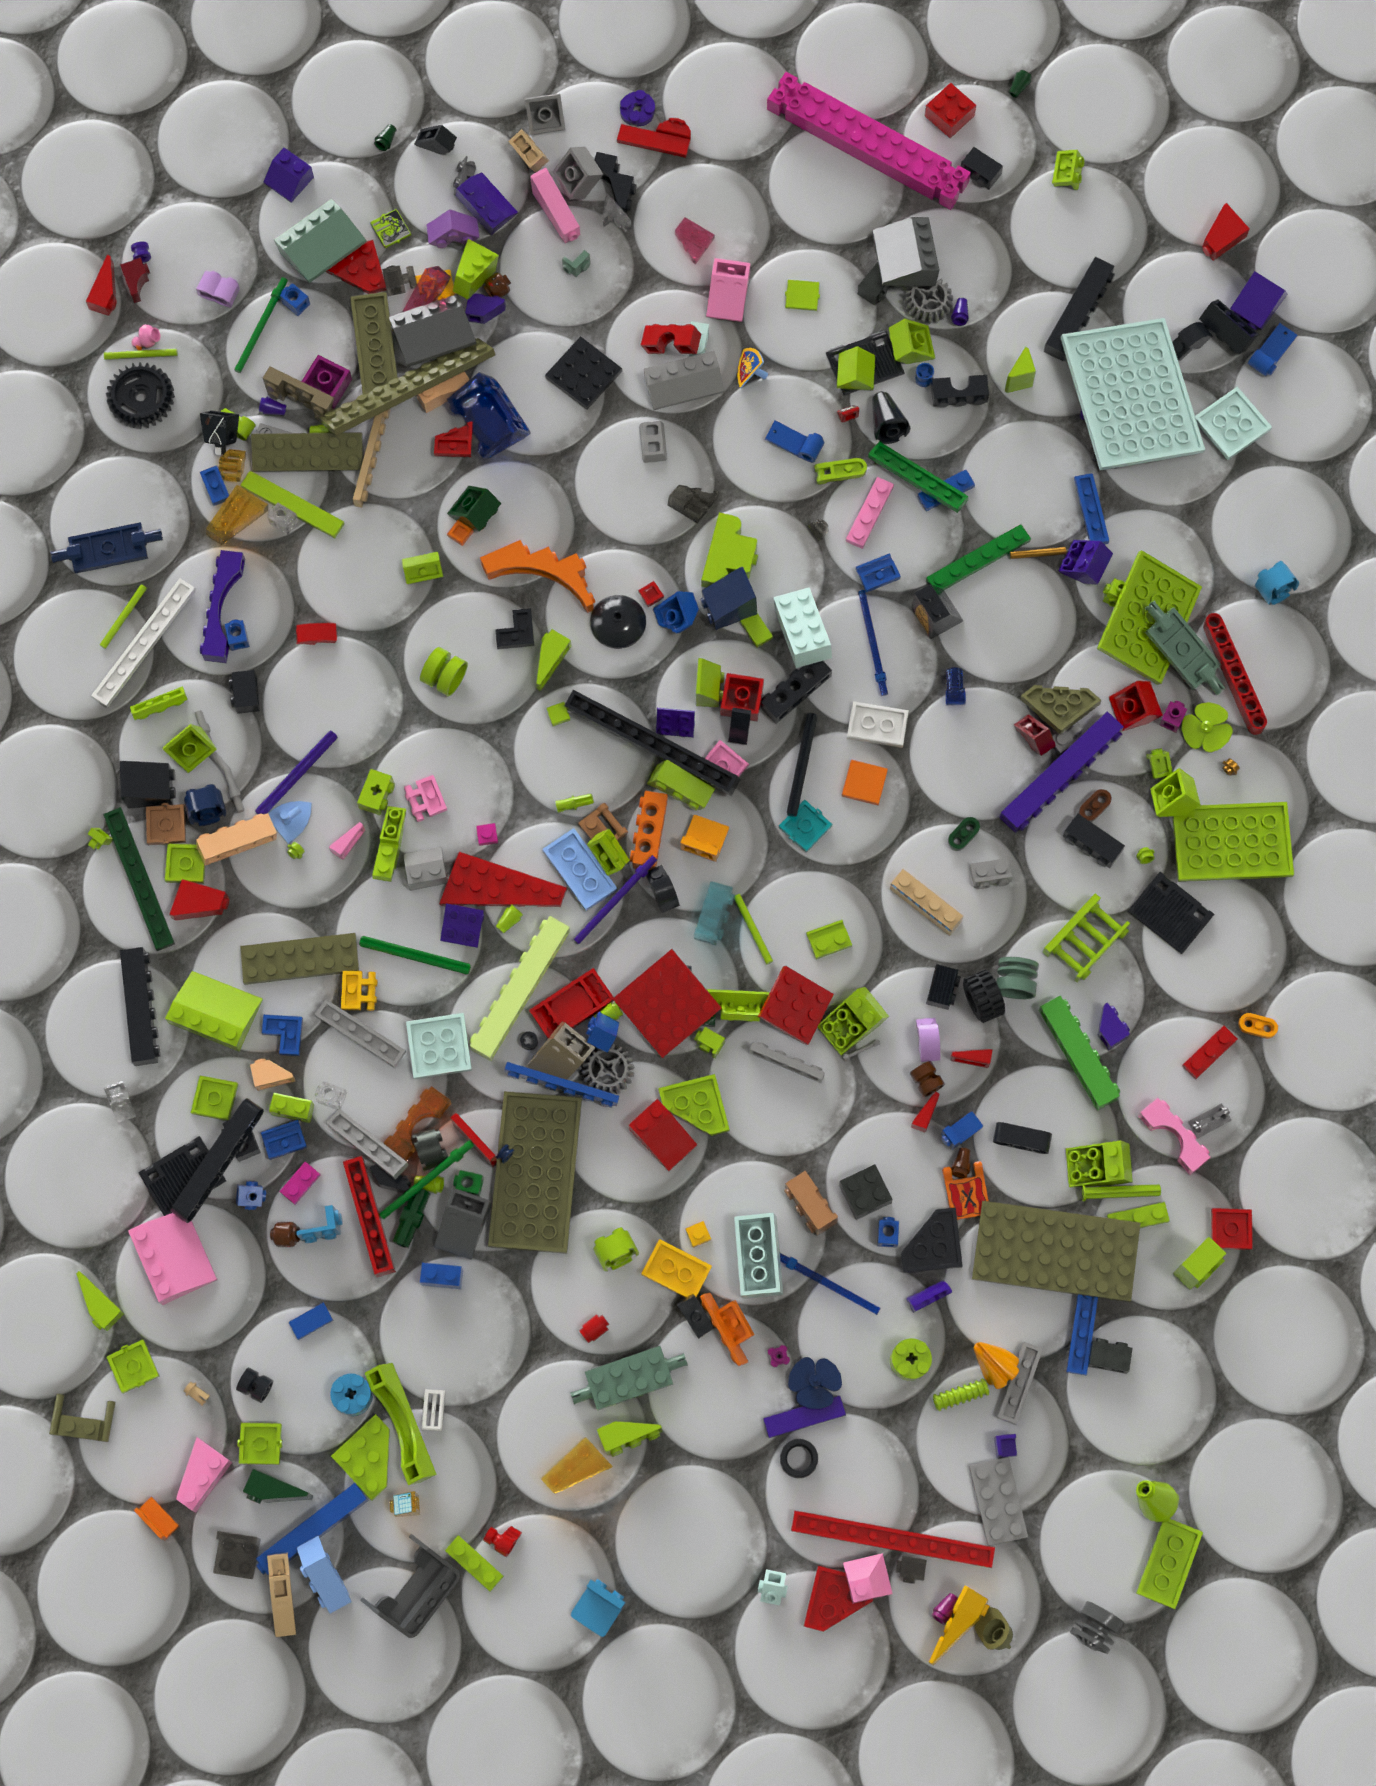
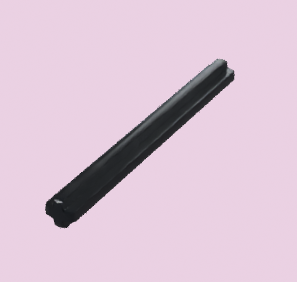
M808 713L806 716L787 807V815L792 817L797 816L817 722V714Z

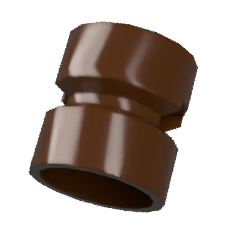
M932 1061L925 1062L910 1072L913 1081L919 1083L918 1089L923 1097H927L945 1086L941 1076L935 1074L937 1070Z

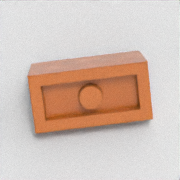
M150 1497L140 1508L136 1507L134 1509L139 1517L164 1541L180 1527L153 1497Z

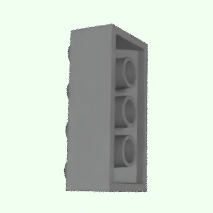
M715 351L644 368V379L653 410L724 393L720 367Z

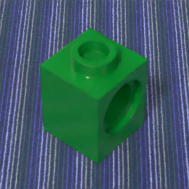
M460 1170L459 1175L454 1177L453 1186L456 1187L455 1189L480 1197L484 1177L481 1174ZM466 1179L473 1180V1184L469 1188L463 1186V1182Z

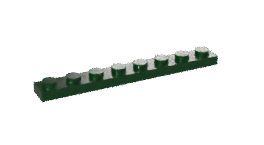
M119 807L104 813L107 826L156 950L160 951L175 945L122 808Z

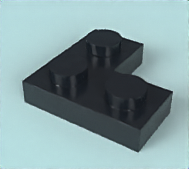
M531 608L512 610L513 628L495 629L497 649L535 646Z

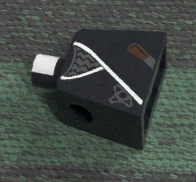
M214 410L200 413L204 442L215 444L216 455H225L226 446L237 441L239 414Z

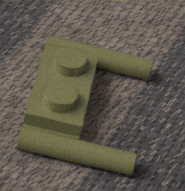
M56 1395L50 1435L109 1442L116 1402H107L105 1418L102 1421L61 1415L65 1395Z

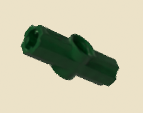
M421 1189L410 1198L408 1205L404 1207L401 1213L400 1224L393 1238V1243L409 1248L416 1229H419L422 1223L423 1212L430 1198V1192Z

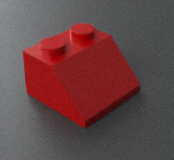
M1136 681L1109 697L1117 721L1124 726L1122 731L1149 724L1163 716L1150 681Z

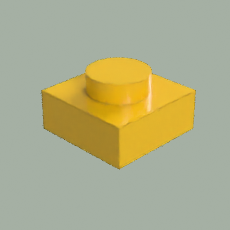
M704 1221L685 1228L693 1248L711 1240Z

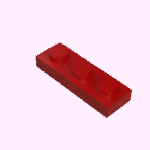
M1223 1026L1182 1066L1197 1079L1238 1038Z

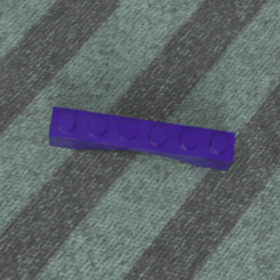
M221 550L220 556L216 558V567L218 568L217 573L213 575L214 590L210 591L209 601L211 606L207 608L206 612L208 622L207 626L205 625L203 628L205 639L204 643L200 645V654H202L205 661L227 663L230 647L222 630L221 610L229 590L243 576L246 559L242 552Z

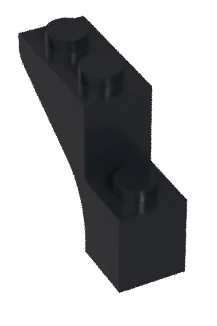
M596 152L594 160L603 173L601 179L610 185L619 215L626 217L627 210L630 211L632 206L631 196L635 195L637 184H634V177L619 173L620 164H618L617 156Z

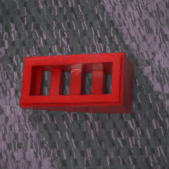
M993 1049L952 1052L950 1060L989 1068Z
M938 1092L931 1096L913 1120L911 1128L924 1133L927 1131L940 1096Z

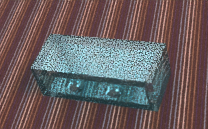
M713 881L710 882L694 932L695 940L715 946L718 940H722L724 934L722 925L723 922L727 923L730 914L727 909L729 905H733L735 899L733 887Z

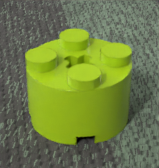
M622 1227L615 1229L612 1235L606 1238L602 1236L594 1241L595 1246L593 1250L604 1271H608L607 1268L609 1267L612 1270L623 1267L632 1261L631 1257L634 1254L636 1257L639 1255V1251L630 1233Z
M914 1338L899 1342L890 1355L892 1371L906 1381H914L921 1378L928 1372L932 1363L931 1351L926 1343ZM909 1355L915 1358L912 1364H910V1361H906Z

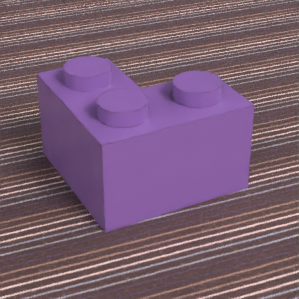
M451 209L426 224L428 242L438 248H445L453 241L466 245L468 239L475 241L480 238L477 218Z

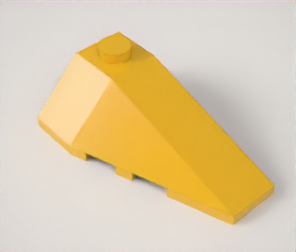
M964 1586L953 1608L954 1615L947 1621L943 1631L944 1635L938 1640L929 1664L934 1666L980 1620L981 1616H986L990 1608L987 1605L989 1602L987 1598Z

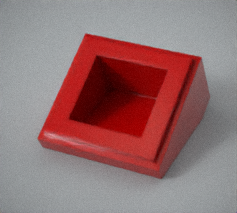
M852 405L838 410L837 413L841 422L858 418L859 407Z

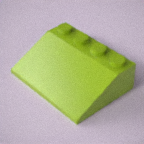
M192 971L173 1000L165 1019L173 1026L240 1052L263 998Z

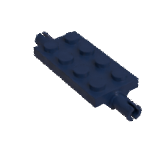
M139 522L68 537L69 546L66 549L50 551L53 563L64 560L72 561L73 570L76 574L148 559L147 543L162 541L163 535L161 529L144 532L142 524Z

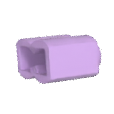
M205 271L196 290L197 294L202 298L231 308L240 288L237 281L231 277L223 278L215 271Z

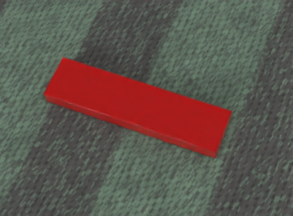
M621 124L617 143L686 158L690 139Z

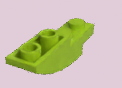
M387 806L380 835V845L372 874L373 879L392 882L402 842L406 817L405 808Z

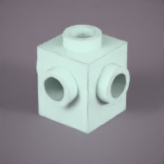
M766 1569L764 1581L760 1580L758 1592L761 1593L760 1602L780 1605L781 1598H786L788 1588L787 1585H784L786 1573Z

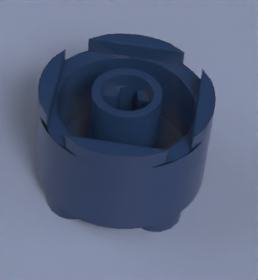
M214 784L206 785L204 788L197 790L190 789L186 791L184 803L191 824L194 825V822L199 823V826L211 825L220 821L222 815L226 816L222 793Z

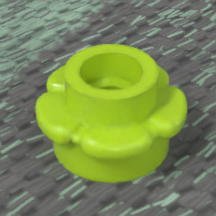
M296 842L287 845V853L291 858H302L305 851L301 845Z
M1148 847L1141 848L1136 858L1141 864H1148L1155 859V851Z

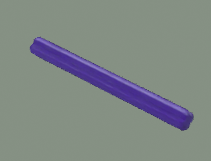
M330 730L255 810L256 814H267L336 741L338 737L333 731Z

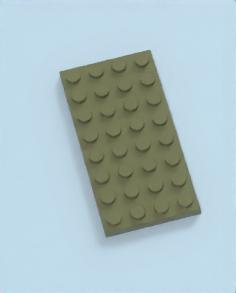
M504 1091L498 1153L506 1144L509 1145V1149H514L515 1152L505 1164L502 1163L501 1159H497L488 1247L567 1254L582 1098Z
M982 1201L972 1280L1131 1302L1141 1223Z

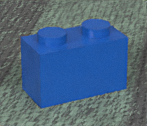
M598 1012L596 1018L592 1016L588 1023L586 1032L588 1035L587 1043L608 1053L617 1037L619 1022Z
M422 1263L420 1284L422 1286L461 1290L462 1266Z

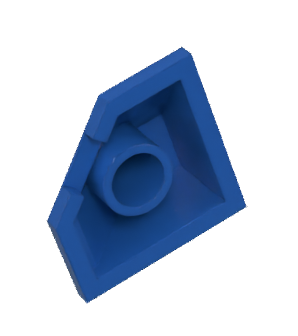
M677 591L654 607L653 610L660 626L671 629L675 633H681L693 624L699 608L693 592Z

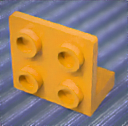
M693 815L686 836H683L680 842L681 850L717 862L729 831V826Z

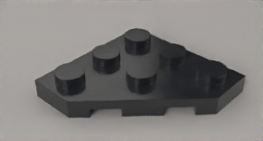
M956 1208L936 1209L901 1252L903 1273L963 1267Z

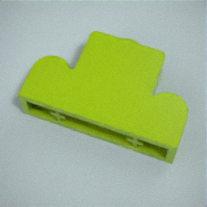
M720 512L718 514L701 579V587L707 588L740 567L744 568L749 579L753 565L756 566L757 539L741 535V520L734 515Z

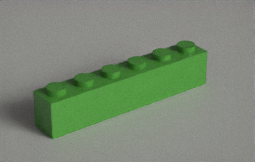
M1060 995L1040 1006L1039 1012L1098 1111L1118 1100L1120 1089L1115 1082L1112 1083L1110 1080L1109 1070L1100 1063L1099 1053L1096 1049L1091 1048L1086 1032L1083 1033L1079 1027L1081 1024L1078 1018L1071 1014V1007L1066 999L1063 1000Z

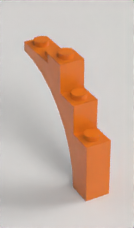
M521 540L480 557L481 565L488 580L510 574H533L546 577L568 589L581 602L587 613L594 609L593 603H595V599L591 592H587L586 587L588 586L583 577L587 567L583 558L579 559L577 553L559 561L555 551L551 552L549 546L530 554L528 546L523 545Z

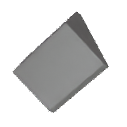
M560 93L525 99L530 135L565 130Z

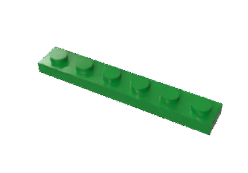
M880 441L868 454L869 459L956 513L968 501L966 494Z
M1022 524L931 574L926 578L928 584L946 590L1010 552L1029 543L1031 538Z

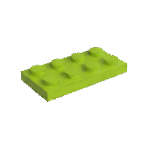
M1172 1519L1165 1523L1162 1522L1136 1594L1175 1610L1203 1532Z

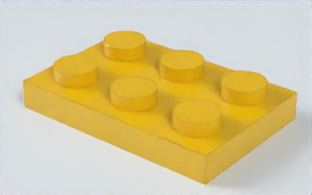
M659 1239L641 1275L685 1298L692 1294L697 1297L712 1265Z

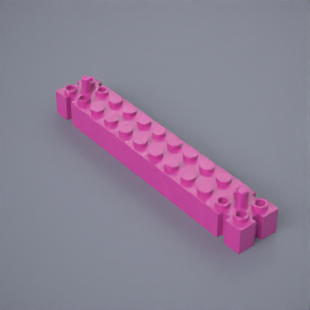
M785 72L778 82V89L774 88L767 98L768 111L778 116L781 113L784 114L785 120L927 198L931 200L934 197L938 198L939 204L949 210L957 202L959 192L962 194L969 184L970 171L959 165L955 169L952 167V162L812 85L803 82L802 85L799 84L798 78L788 72Z

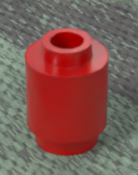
M596 1314L583 1324V1328L579 1331L586 1341L590 1343L609 1330L607 1328L609 1323L603 1315L599 1317Z

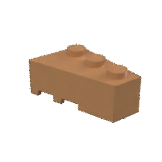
M806 1171L785 1183V1194L789 1200L793 1199L797 1205L795 1209L800 1217L804 1215L807 1220L805 1224L811 1233L815 1232L816 1236L837 1224L838 1216L836 1213H832L828 1207L827 1200L823 1199L819 1189Z

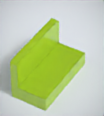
M438 552L402 559L407 584L443 577Z

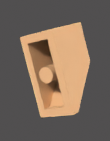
M258 1059L254 1061V1064H250L254 1086L257 1091L295 1082V1077L292 1073L270 1060Z

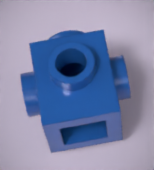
M246 1181V1184H237L236 1204L238 1206H245L244 1209L256 1210L257 1206L262 1207V1202H265L266 1190H263V1187L258 1185L257 1181ZM254 1193L253 1197L249 1198V1195Z

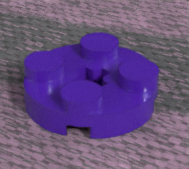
M643 90L631 92L620 101V115L625 123L641 127L652 121L655 113V102ZM640 106V107H641V111H640V112H638L637 110L634 111V109H635L634 107Z

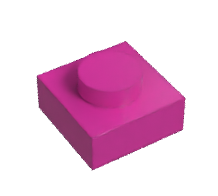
M495 823L476 826L479 846L498 843Z

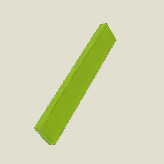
M249 471L240 485L242 489L333 538H336L345 524L341 519L252 471Z

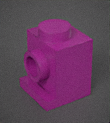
M1170 701L1159 725L1177 733L1187 712V708H1184L1185 705L1180 701H1174V703Z

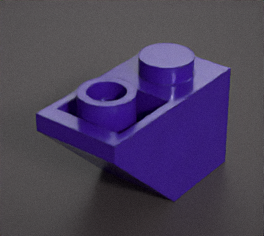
M479 293L473 294L467 301L465 311L468 321L480 324L487 323L506 310L505 299L498 296L488 297Z
M1107 1002L1102 1008L1098 1037L1109 1051L1129 1037L1130 1029L1124 1021L1121 1022L1118 1018L1119 1014L1116 1008L1110 1006Z

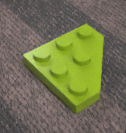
M715 1074L658 1088L661 1102L670 1113L710 1136L730 1131Z
M376 1414L331 1456L372 1501L387 1488L390 1429Z

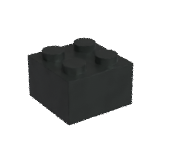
M875 1164L839 1182V1186L856 1220L892 1203L893 1199Z

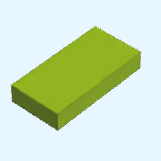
M758 613L757 615L740 620V623L757 648L773 639L772 634Z

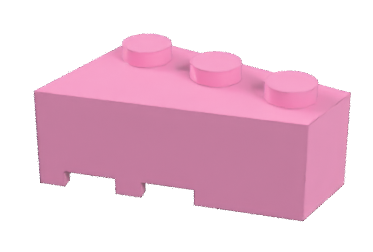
M197 1437L176 1499L190 1510L197 1512L232 1462Z

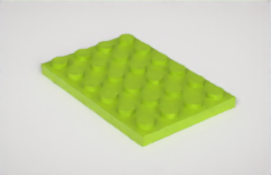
M1139 551L1097 649L1157 685L1162 684L1170 662L1145 633L1155 624V619L1145 608L1155 601L1164 613H1167L1171 608H1175L1182 618L1188 622L1202 586L1146 552Z
M1287 802L1200 805L1187 815L1172 816L1178 882L1294 876Z

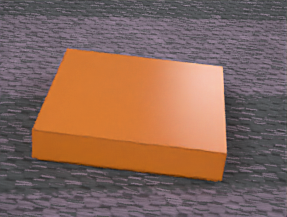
M851 759L842 797L879 806L888 769Z

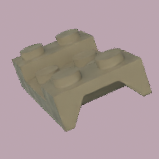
M269 366L263 376L268 396L282 401L287 396L294 402L299 401L303 403L308 409H313L315 418L319 422H321L320 417L324 416L326 412L334 410L331 408L334 397Z

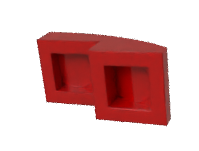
M336 623L296 625L297 644L336 643Z

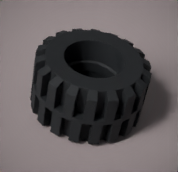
M985 969L963 979V989L974 1015L981 1023L1005 1014L1003 996L991 973Z

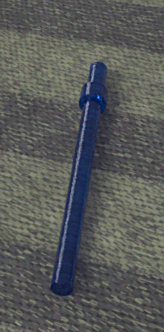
M860 590L858 595L876 671L874 674L875 680L879 685L881 696L888 695L887 677L882 668L865 590Z
M780 1253V1261L790 1270H796L878 1315L880 1307L798 1263V1260L792 1256L789 1258Z

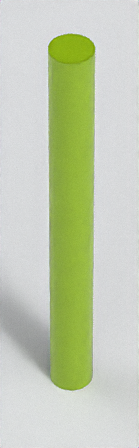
M177 348L104 352V360L178 356Z
M141 584L101 641L99 645L102 648H107L147 589L144 585Z
M735 895L733 898L766 964L772 963L773 959L741 895Z

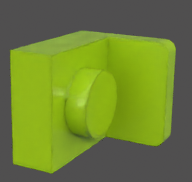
M1158 748L1151 750L1150 754H1146L1147 759L1150 760L1154 779L1173 773L1169 752Z

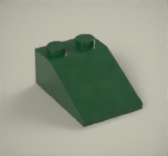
M255 1469L252 1470L243 1490L244 1493L248 1494L247 1499L261 1504V1501L272 1503L312 1500L313 1498L312 1494Z

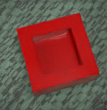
M654 581L638 590L639 595L648 607L664 599L663 593Z

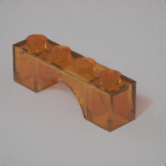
M432 1086L429 1090L425 1089L422 1092L419 1103L412 1105L405 1121L402 1119L396 1126L397 1131L393 1136L390 1135L384 1142L387 1147L406 1162L416 1150L411 1139L415 1125L425 1118L440 1119L452 1104L449 1098Z

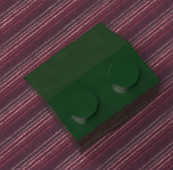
M468 486L447 514L456 521H461L474 531L480 532L486 527L488 520L497 513L498 507L502 503L488 489Z

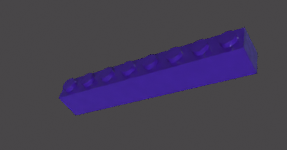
M1107 711L1001 812L999 818L1015 833L1019 830L1023 831L1030 824L1029 820L1032 817L1037 818L1043 812L1042 808L1046 804L1049 806L1055 801L1057 793H1063L1070 786L1069 782L1072 779L1077 780L1082 775V770L1086 766L1089 768L1096 761L1095 757L1099 753L1103 755L1109 749L1108 745L1112 741L1117 742L1121 738L1124 726Z

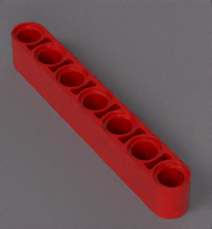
M1211 613L1204 622V632L1216 659L1221 664L1222 673L1248 731L1253 735H1259L1267 725L1266 715L1222 617L1217 613ZM1209 622H1215L1217 626L1213 627ZM1221 638L1225 643H1219L1216 639ZM1223 655H1229L1232 659L1227 660ZM1231 671H1236L1239 676H1233ZM1238 688H1244L1247 693H1241ZM1246 705H1252L1254 710L1247 709ZM1253 722H1259L1261 727H1256Z

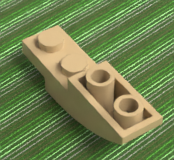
M288 1553L267 1555L275 1637L296 1635Z

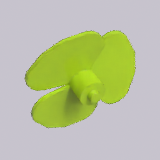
M1211 702L1198 704L1195 707L1196 716L1188 714L1183 718L1182 732L1184 739L1193 749H1198L1203 745V749L1206 752L1217 751L1229 742L1233 733V728L1229 724H1221L1228 719V712L1219 704Z

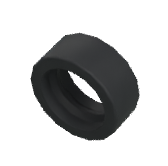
M794 1439L783 1447L780 1454V1464L789 1476L805 1478L815 1471L818 1464V1453L811 1442L804 1439ZM803 1447L809 1451L811 1462L806 1469L797 1471L789 1466L787 1456L792 1448Z

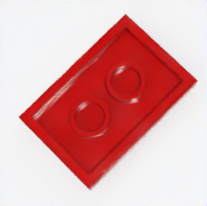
M455 1113L450 1117L453 1126L467 1141L471 1140L473 1142L475 1150L493 1168L497 1164L495 1154L464 1120Z

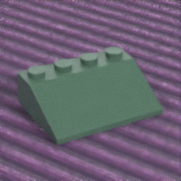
M332 199L274 239L280 254L309 283L367 242L342 208Z

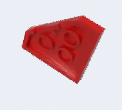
M373 240L367 241L326 271V273L341 278L342 281L353 287L356 286L362 289L367 294L387 290Z
M818 1566L803 1627L824 1632L873 1602V1599L853 1604L845 1572Z

